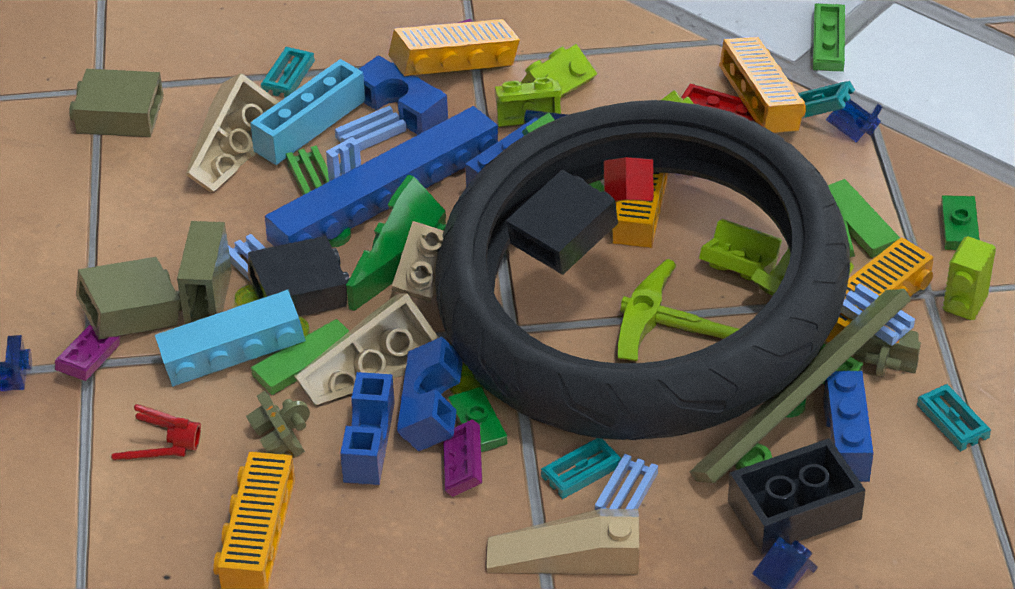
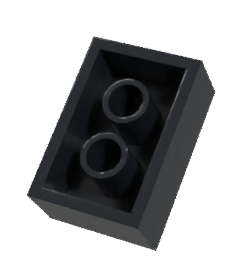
M828 438L730 472L728 503L761 555L861 520L866 490L831 439Z

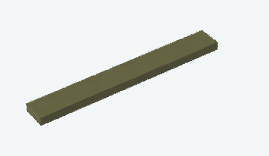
M885 290L820 350L811 363L791 383L765 401L689 472L697 482L715 483L910 302L911 297L906 290Z

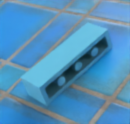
M340 59L250 122L253 151L275 165L286 159V153H294L365 101L363 72Z
M288 290L155 335L172 387L306 341Z

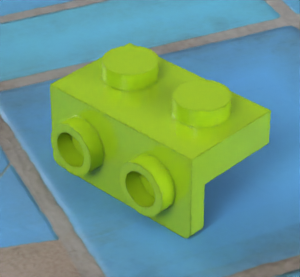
M575 44L568 49H565L563 46L549 55V60L544 63L541 60L532 63L525 69L527 74L521 81V84L533 83L535 79L543 77L558 80L562 89V96H560L562 98L594 79L598 73L578 45Z
M543 77L535 79L533 83L521 84L519 81H507L502 86H495L498 126L526 124L533 118L540 119L547 113H550L554 120L560 118V96H562V89L558 80Z
M721 219L717 222L714 238L701 247L699 259L709 262V266L718 270L730 269L739 272L742 278L751 280L757 268L768 274L772 269H775L782 240L770 234Z

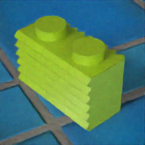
M969 236L963 238L949 262L948 277L946 278L947 286L944 293L945 300L942 307L944 311L969 320L976 319V315L981 310V306H983V302H985L989 293L996 252L994 245Z

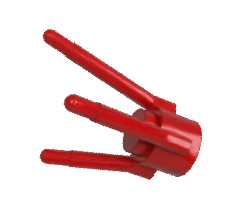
M135 404L134 410L140 412L135 415V418L168 428L166 440L167 443H172L173 447L113 453L111 458L113 460L169 455L185 457L186 450L196 451L201 436V423Z

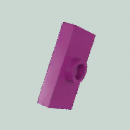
M90 324L55 359L54 370L86 381L120 345V336L98 339Z
M473 419L455 427L454 437L444 441L445 491L452 497L482 484L480 425Z

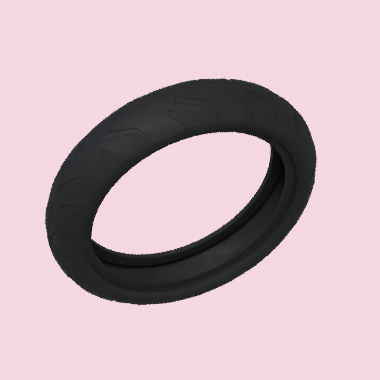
M666 100L631 101L601 106L560 117L523 136L487 163L468 184L450 213L442 235V245L437 251L435 286L440 318L453 348L476 380L491 394L525 416H530L533 420L561 430L593 438L613 440L666 438L702 431L741 416L783 390L811 363L838 321L849 279L850 247L842 214L830 192L827 182L812 163L792 144L784 141V138L754 121H749L745 117L717 108ZM625 157L653 159V173H676L695 176L726 186L748 198L760 207L779 228L787 242L791 256L785 276L767 305L742 328L723 340L699 351L662 361L646 363L600 362L576 357L545 345L519 327L498 302L494 294L495 279L499 264L510 244L506 220L561 170L574 177L578 176L587 184L604 179L605 160Z

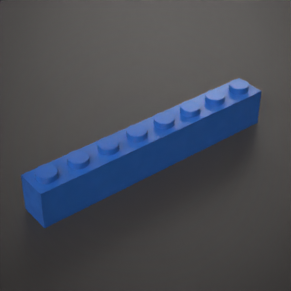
M475 106L464 110L265 215L267 241L273 246H279L322 236L334 239L344 229L348 227L353 228L389 209L388 203L407 175L414 176L424 188H427L465 168V163L498 142V125Z

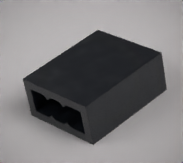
M561 170L506 220L510 244L564 275L618 224L615 199L610 194L604 191L601 192L588 185L582 178L574 177Z
M327 236L248 252V278L258 300L288 290L298 317L346 307L347 283L350 277L347 272L342 271L338 250L331 247Z

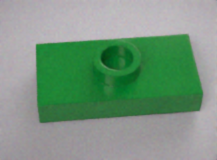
M942 195L941 214L945 250H957L963 238L967 236L980 240L975 196Z
M482 387L448 397V402L457 410L456 421L458 425L472 419L480 425L481 452L508 444L507 434Z

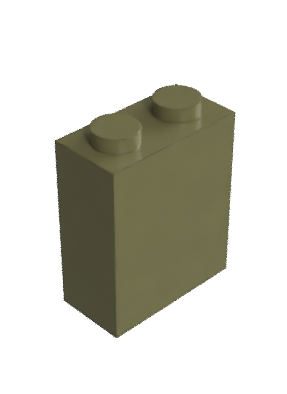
M86 69L82 81L77 83V97L75 101L70 103L69 116L71 120H74L76 132L79 134L151 137L164 97L160 72Z
M191 221L177 277L185 324L223 312L232 273L225 222Z
M157 257L78 269L76 297L98 339L177 326L179 311L182 310L179 291H175L171 284L169 272L162 268Z

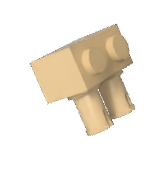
M412 222L391 291L401 294L407 293L410 297L431 303L433 294L436 295L435 269L437 251L443 241V230Z

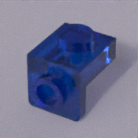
M849 99V101L845 102L844 109L831 111L826 121L857 143L865 133L870 136L880 124L881 120L877 118L883 108L880 104L877 103L868 112Z
M22 335L8 336L5 361L0 362V391L24 390L26 370L32 369L31 349H25Z
M779 537L752 574L771 589H793L807 569L814 573L818 566L809 559L813 553L795 539L790 545Z

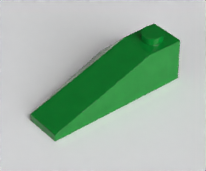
M407 175L388 203V207L392 211L386 223H378L374 231L376 236L373 241L372 250H365L347 283L350 310L356 311L393 284L413 221L443 231L445 230V209L414 176Z

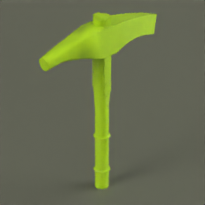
M666 259L636 287L631 298L623 296L621 300L620 312L624 313L618 341V358L638 361L640 343L645 335L655 328L657 323L722 339L739 329L716 323L691 313L661 306L665 284L676 268L674 261Z

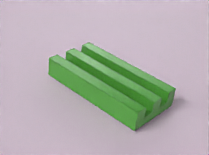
M317 145L310 147L311 152L306 153L305 149L298 150L299 155L294 156L292 152L286 153L287 163L303 195L311 190L298 164L303 163L315 189L322 186L311 161H314L324 183L329 182L328 168Z

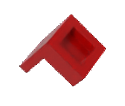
M625 157L605 160L604 192L610 194L615 199V202L627 200L652 201L654 199L653 159Z

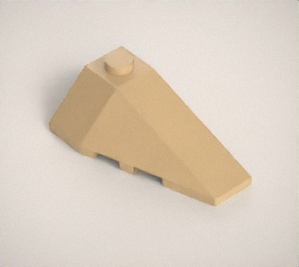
M242 73L223 82L209 107L185 175L210 193L214 192L241 165L256 154L253 151L250 122L279 103V101Z
M407 293L397 294L362 320L294 377L313 404L318 405L353 393L357 372L392 374L393 379L405 375L408 351L439 337Z
M597 509L488 537L487 573L638 575L639 572L638 509Z

